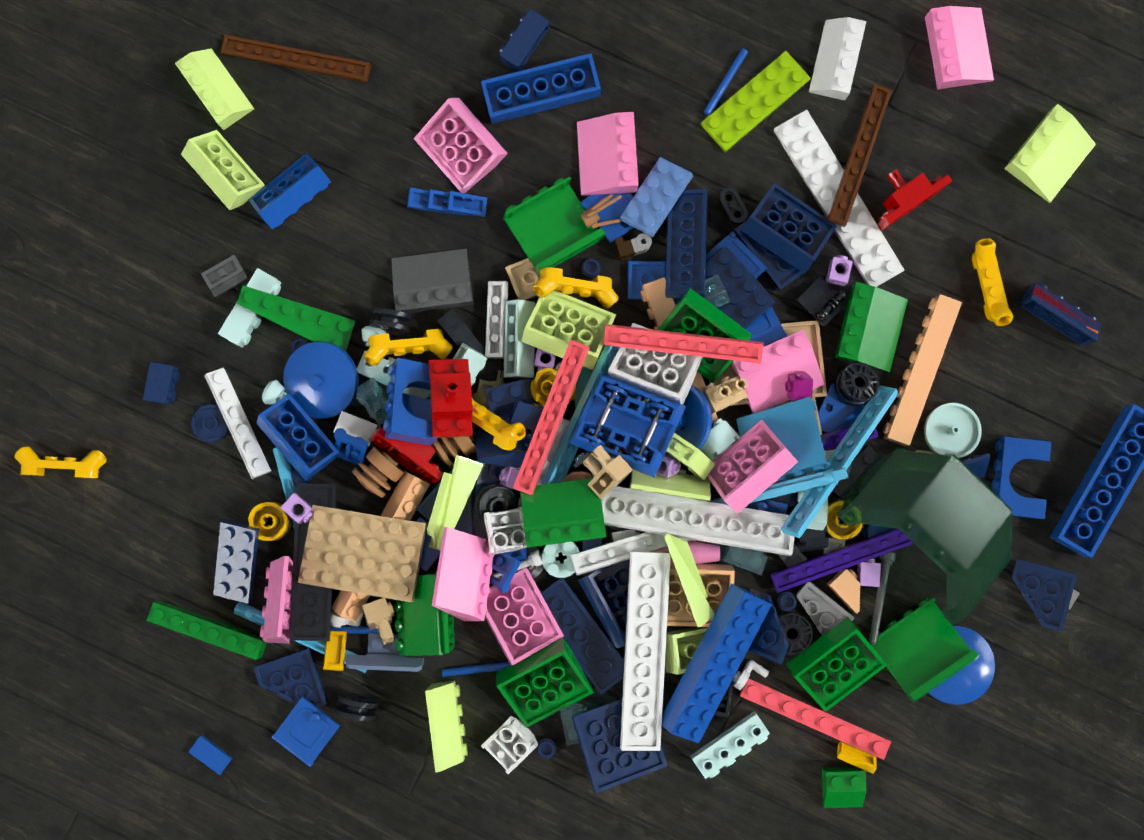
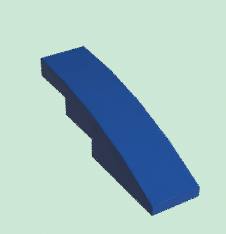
M410 187L407 208L485 217L487 197L453 191L443 192L432 189L427 191Z

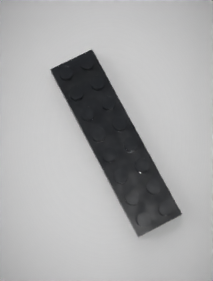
M297 483L296 494L311 507L316 505L336 509L337 484ZM301 504L296 505L295 514L301 515L304 508ZM310 519L306 523L302 522L301 524L295 521L290 640L330 641L332 589L298 583Z

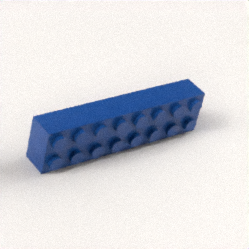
M1135 404L1124 406L1049 537L1082 557L1092 558L1144 468V409Z
M731 583L662 714V726L668 732L696 743L700 742L771 608V603Z

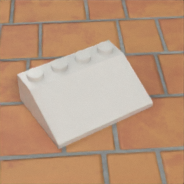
M633 323L631 326L635 328L648 329L635 323ZM620 347L608 369V373L613 378L683 405L702 357Z

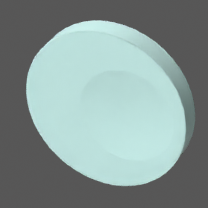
M947 403L938 406L928 415L925 421L924 436L928 446L933 452L944 458H961L970 454L977 447L981 439L982 429L979 418L969 407L963 404Z

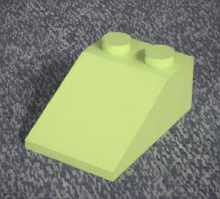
M708 627L666 632L665 669L667 673L682 674L686 671Z

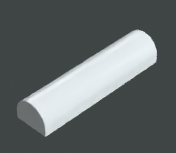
M488 281L485 357L504 359L505 301H508L507 281Z

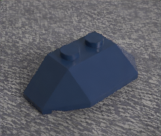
M535 378L504 384L472 394L475 402L484 406L508 424H512L510 423L509 416L517 397L540 404L535 401L531 393V383Z

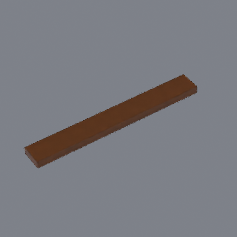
M225 34L221 47L222 55L368 83L371 63Z
M874 84L870 92L827 221L842 227L847 225L892 90Z

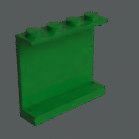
M570 177L558 179L550 188L544 187L538 191L537 195L533 197L530 195L524 198L521 204L517 206L515 204L511 205L505 210L504 221L539 276L541 269L547 267L554 268L603 240L606 234L602 228L593 229L592 226L586 227L581 217V214L586 210L569 185Z
M935 598L923 600L919 603L920 607L915 611L910 609L902 615L904 617L899 622L894 620L886 626L888 629L883 633L878 631L877 642L872 645L886 662V668L912 703L979 657L976 650L969 648L935 604Z

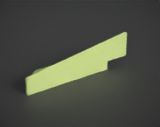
M456 455L452 474L443 473L427 528V534L432 536L429 548L441 551L444 527L455 529L481 472L482 463Z
M664 532L666 544L697 627H701L713 618L715 614L706 599L708 595L689 544L682 538L679 539Z

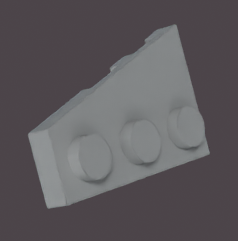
M810 581L806 582L796 594L822 636L845 618L849 617L851 621L854 619L852 614Z

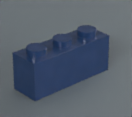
M532 9L527 14H523L519 22L520 25L517 29L514 28L509 36L510 40L507 44H503L499 50L500 62L516 72L522 70L550 28L549 20Z

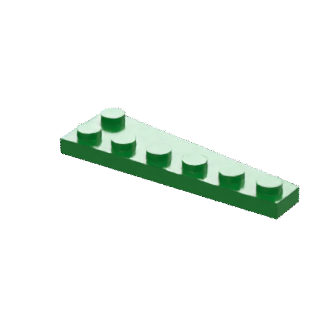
M244 285L237 302L238 305L310 341L329 342L339 346L344 351L347 350L355 320Z

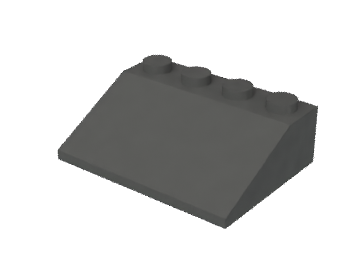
M467 249L392 258L395 309L397 311L415 313L474 305Z

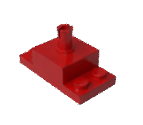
M897 169L888 174L886 177L889 178L896 191L883 202L888 211L879 218L880 222L877 226L880 231H883L941 192L952 182L949 175L944 178L939 176L930 183L925 174L922 173L909 183H906Z
M468 359L429 360L433 438L473 436L471 374L469 373Z
M382 427L369 437L368 440L430 485L439 481L443 476V473L440 471L441 469L436 464L429 463V460L437 451L434 447L385 438L386 431Z

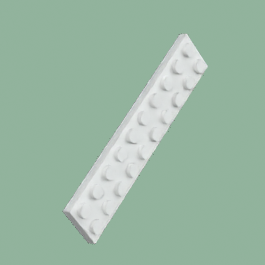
M805 110L774 128V132L824 215L828 218L844 170L808 110ZM857 193L847 225L845 227L837 225L834 231L866 284L877 287L903 272L904 268Z
M618 486L601 499L605 525L657 534L667 532L675 537L792 556L794 536L784 534L781 530V527L790 515L744 508L737 514L726 504Z
M630 551L620 749L622 751H660L671 558L669 552Z

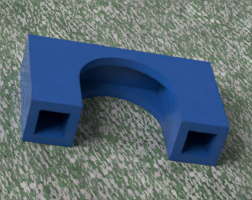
M397 358L390 364L388 369L390 382L386 390L387 394H389V399L385 405V412H387V419H385L383 430L386 431L385 438L431 446L437 440L432 435V420L414 417L405 409L402 402V393L406 388L416 387L430 390L429 364Z
M1013 437L999 438L995 446L997 460L994 462L996 475L992 482L994 498L990 502L992 514L1045 519L1046 500L1027 498L1017 494L1011 487L1009 475L1012 467L1020 460L1050 461L1051 442Z

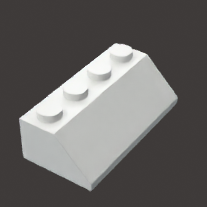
M850 17L825 21L809 88L810 93L846 100L850 94L866 21Z

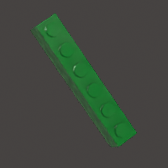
M163 601L153 602L146 620L255 660L262 658L267 645L263 641V637Z

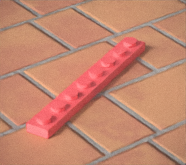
M606 324L604 333V345L760 364L764 342Z
M570 340L514 483V489L533 495L586 359L589 346Z
M748 678L739 696L883 760L891 744L890 740Z

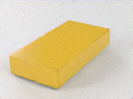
M331 631L330 641H326L323 670L343 671L347 632Z
M839 742L837 746L838 759L874 774L876 771V756L845 742Z

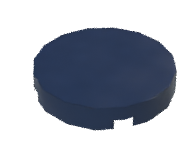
M207 404L201 406L192 417L191 427L193 433L205 442L220 441L229 432V428L218 405Z

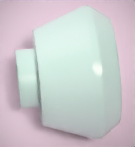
M365 326L362 329V339L366 343L365 346L370 347L369 337L377 334H387L386 331Z
M273 380L265 387L262 400L265 404L274 405L284 398L287 393H285V388L277 380Z

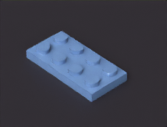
M660 157L621 215V221L653 237L692 179L693 174Z

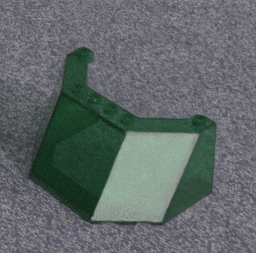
M896 448L856 480L837 514L844 523L851 526L862 523L900 529L936 563L947 576V605L943 609V616L952 625L968 617L1012 558L1013 510L954 454L945 453V455H939L931 451L916 450V452L906 451L904 448Z

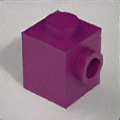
M796 371L795 374H788V381L785 382L788 398L792 402L807 397L812 398L813 378L805 371Z

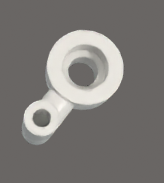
M362 610L355 623L332 611L331 626L338 628L346 624L359 626L364 612Z
M749 660L741 672H736L732 680L735 682L733 686L741 690L752 670L765 678L769 671L753 660Z

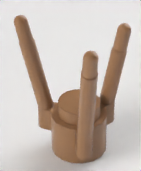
M609 194L593 207L584 211L581 217L586 227L592 226L595 229L600 226L619 223L620 219L599 223L597 221L600 220L598 212L619 200L621 195L609 200L613 197V194Z

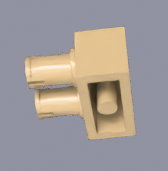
M728 376L721 379V384L717 386L712 383L704 387L705 391L702 393L710 405L712 414L748 397L745 391L747 381L744 378L739 379L737 376L731 379Z
M601 445L583 461V464L594 475L588 486L600 499L611 492L633 470L620 455L612 458Z
M382 598L362 605L369 630L378 629L384 645L394 642L390 626L394 616L391 602H386V599Z

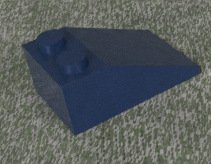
M525 428L526 435L522 440L517 441L516 447L513 450H504L493 443V435L485 430L477 431L474 434L477 461L479 463L521 468L533 433L530 432V429Z

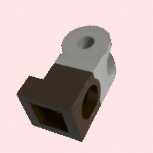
M641 233L636 238L624 241L623 237L615 239L614 244L619 260L647 252L652 244L651 237L648 234Z

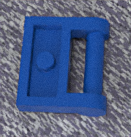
M343 428L336 429L334 433L336 439L334 446L339 451L337 457L359 465L360 462L364 463L369 442L361 437L346 434ZM343 443L347 444L346 450L342 446Z
M506 553L495 554L493 556L492 569L503 574V577L500 580L491 575L490 583L498 587V590L502 593L508 592L510 582L521 562Z

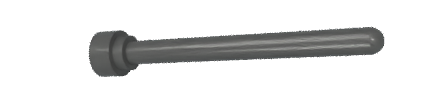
M892 552L879 557L882 568L880 587H878L869 636V643L872 645L877 642L889 569L896 558V554Z

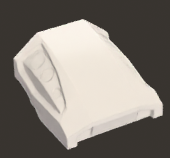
M522 507L484 513L489 554H499L527 548Z
M510 716L481 747L485 748L506 769L505 772L509 774L537 747L538 743L534 734L519 719Z

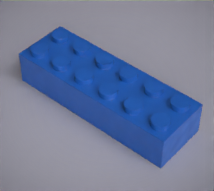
M592 53L481 81L492 124L601 96V87Z

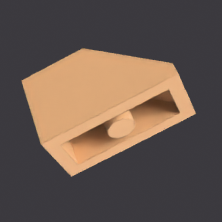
M842 569L827 583V586L853 613L857 614L860 611V583L857 580L858 576L851 569Z

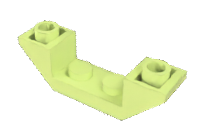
M674 433L666 452L686 465L690 472L705 480L715 464L702 451Z

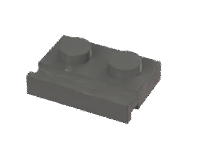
M235 255L201 273L215 298L222 296L249 280Z

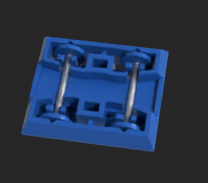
M601 373L569 443L591 453L601 445L612 458L620 455L633 470L655 478L686 406ZM644 402L649 403L652 410L648 409ZM605 444L613 447V450L605 447ZM619 450V451L628 453V455H624V454L619 453V452H617V451Z

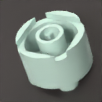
M721 418L712 425L713 428L710 431L709 437L700 449L712 462L726 451L733 442L740 439V436L726 420L723 421Z
M573 542L546 545L542 552L543 567L554 577H568L575 572L571 555L580 553V551ZM560 552L567 556V559H564V563L556 560Z

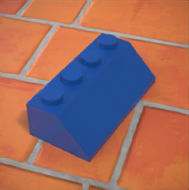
M306 153L252 196L249 202L273 230L275 227L280 226L287 217L295 214L303 204L310 202L319 191L325 190L331 181Z

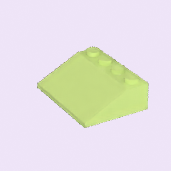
M1057 104L1047 113L1004 169L1050 203L1096 144L1075 117Z
M554 290L545 298L539 297L525 326L521 342L561 358L564 357L570 340L584 344L590 348L583 367L594 370L604 346L606 324H613L616 314Z
M679 470L677 474L668 479L656 474L655 478H652L638 471H631L630 489L710 501L709 478L702 480L695 474L694 476L687 475L685 470Z
M455 680L432 683L425 691L435 772L443 771L463 762L465 756L468 755L467 745L463 744L462 736H465L464 724L460 723V716H463L462 705H458L457 697H460L459 685L455 684Z

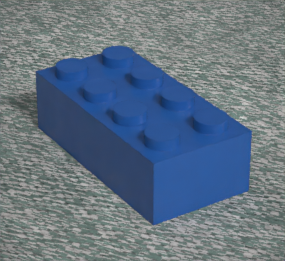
M290 393L258 416L256 424L305 481L336 459L339 453L337 448Z

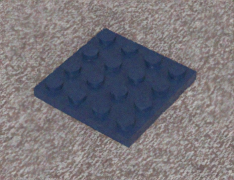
M727 247L723 248L706 263L705 297L703 298L744 329L749 327L776 304L774 298ZM682 297L673 298L674 304L676 305Z
M623 697L571 716L594 793L602 792L667 766L661 745L660 751H622L620 749Z

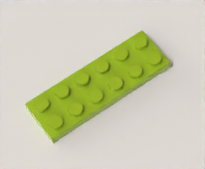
M785 51L701 122V126L723 151L727 152L807 84L811 78L790 54Z

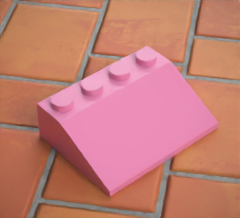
M946 6L930 9L925 17L937 89L994 81L981 8Z
M448 98L414 138L461 193H466L508 154L459 98Z
M634 112L612 113L577 122L581 196L637 192L638 171Z
M804 329L763 347L761 364L743 361H733L731 363L736 377L738 376L739 379L744 378L747 381L745 391L748 397L746 399L753 414L790 400L785 389L788 374H795L796 371H805L813 378V389L825 385L812 346Z
M760 420L713 461L715 466L707 477L723 500L738 514L798 461L766 423Z
M444 527L432 606L462 621H484L487 612V597L490 591L489 583L492 574V562L495 555L488 553V540Z
M284 556L270 562V567H267L266 579H269L268 587L265 586L264 598H267V602L262 610V617L265 618L264 626H261L260 637H263V641L266 643H290L293 561L289 556Z
M527 567L515 573L510 582L508 592L502 593L494 585L489 587L490 591L487 597L485 618L510 665L518 663L564 636Z

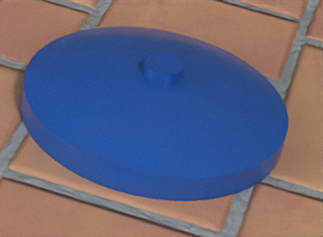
M312 342L299 347L289 357L283 375L284 388L287 395L290 393L307 415L313 418H329L345 411L355 399L358 390V372L352 358L342 348L329 342Z
M691 385L683 403L686 408L675 433L700 450L706 443L711 431L712 413L704 394L697 387ZM645 402L646 407L652 410L650 404Z
M952 625L969 648L976 650L979 657L928 693L944 703L960 705L972 702L986 692L994 677L995 660L989 644L981 635L969 628Z

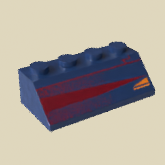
M1042 283L1030 285L1017 304L1081 346L1099 339L1102 324L1097 322L1094 316L1085 314L1080 311L1081 309L1077 305L1064 301L1063 296L1050 292L1048 287Z

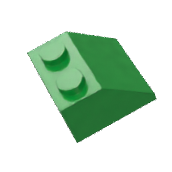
M859 767L822 768L823 808L863 807L866 795V771Z

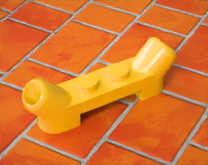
M989 238L981 239L976 242L972 263L974 269H977L985 301L983 306L987 319L994 322L996 326H1005L1012 322L1013 313L1008 307L995 255L996 243Z
M547 267L541 269L540 280L533 286L535 294L541 298H545L552 291L557 290L562 291L563 294L574 293L579 294L581 297H596L601 305L607 309L618 301V295L612 289V279L604 276H597L592 281L563 277V269Z
M441 329L426 330L423 338L391 341L389 333L377 334L368 338L370 348L365 352L364 358L371 366H377L386 355L394 354V356H401L410 352L421 354L424 351H431L439 358L446 359L453 350V345L444 339V333Z
M472 397V422L493 435V443L504 450H513L516 447L517 441L522 440L526 435L524 425L520 422L508 424L499 416L475 402Z
M22 447L15 453V459L21 464V475L44 476L45 468L75 470V477L98 478L99 468L106 463L105 455L99 450H92L80 462H76L77 458L64 457V461H57V457L45 456V460H41L31 447Z

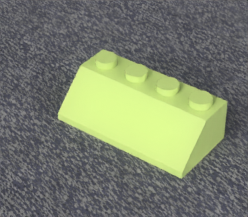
M212 49L190 52L175 63L223 130L254 110Z
M217 130L188 139L181 155L229 210L244 205L265 186Z

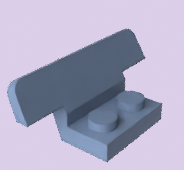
M369 633L368 653L366 655H347L346 667L349 669L417 672L422 669L424 658L399 655L396 649L398 634H393L394 642L384 645L380 634Z

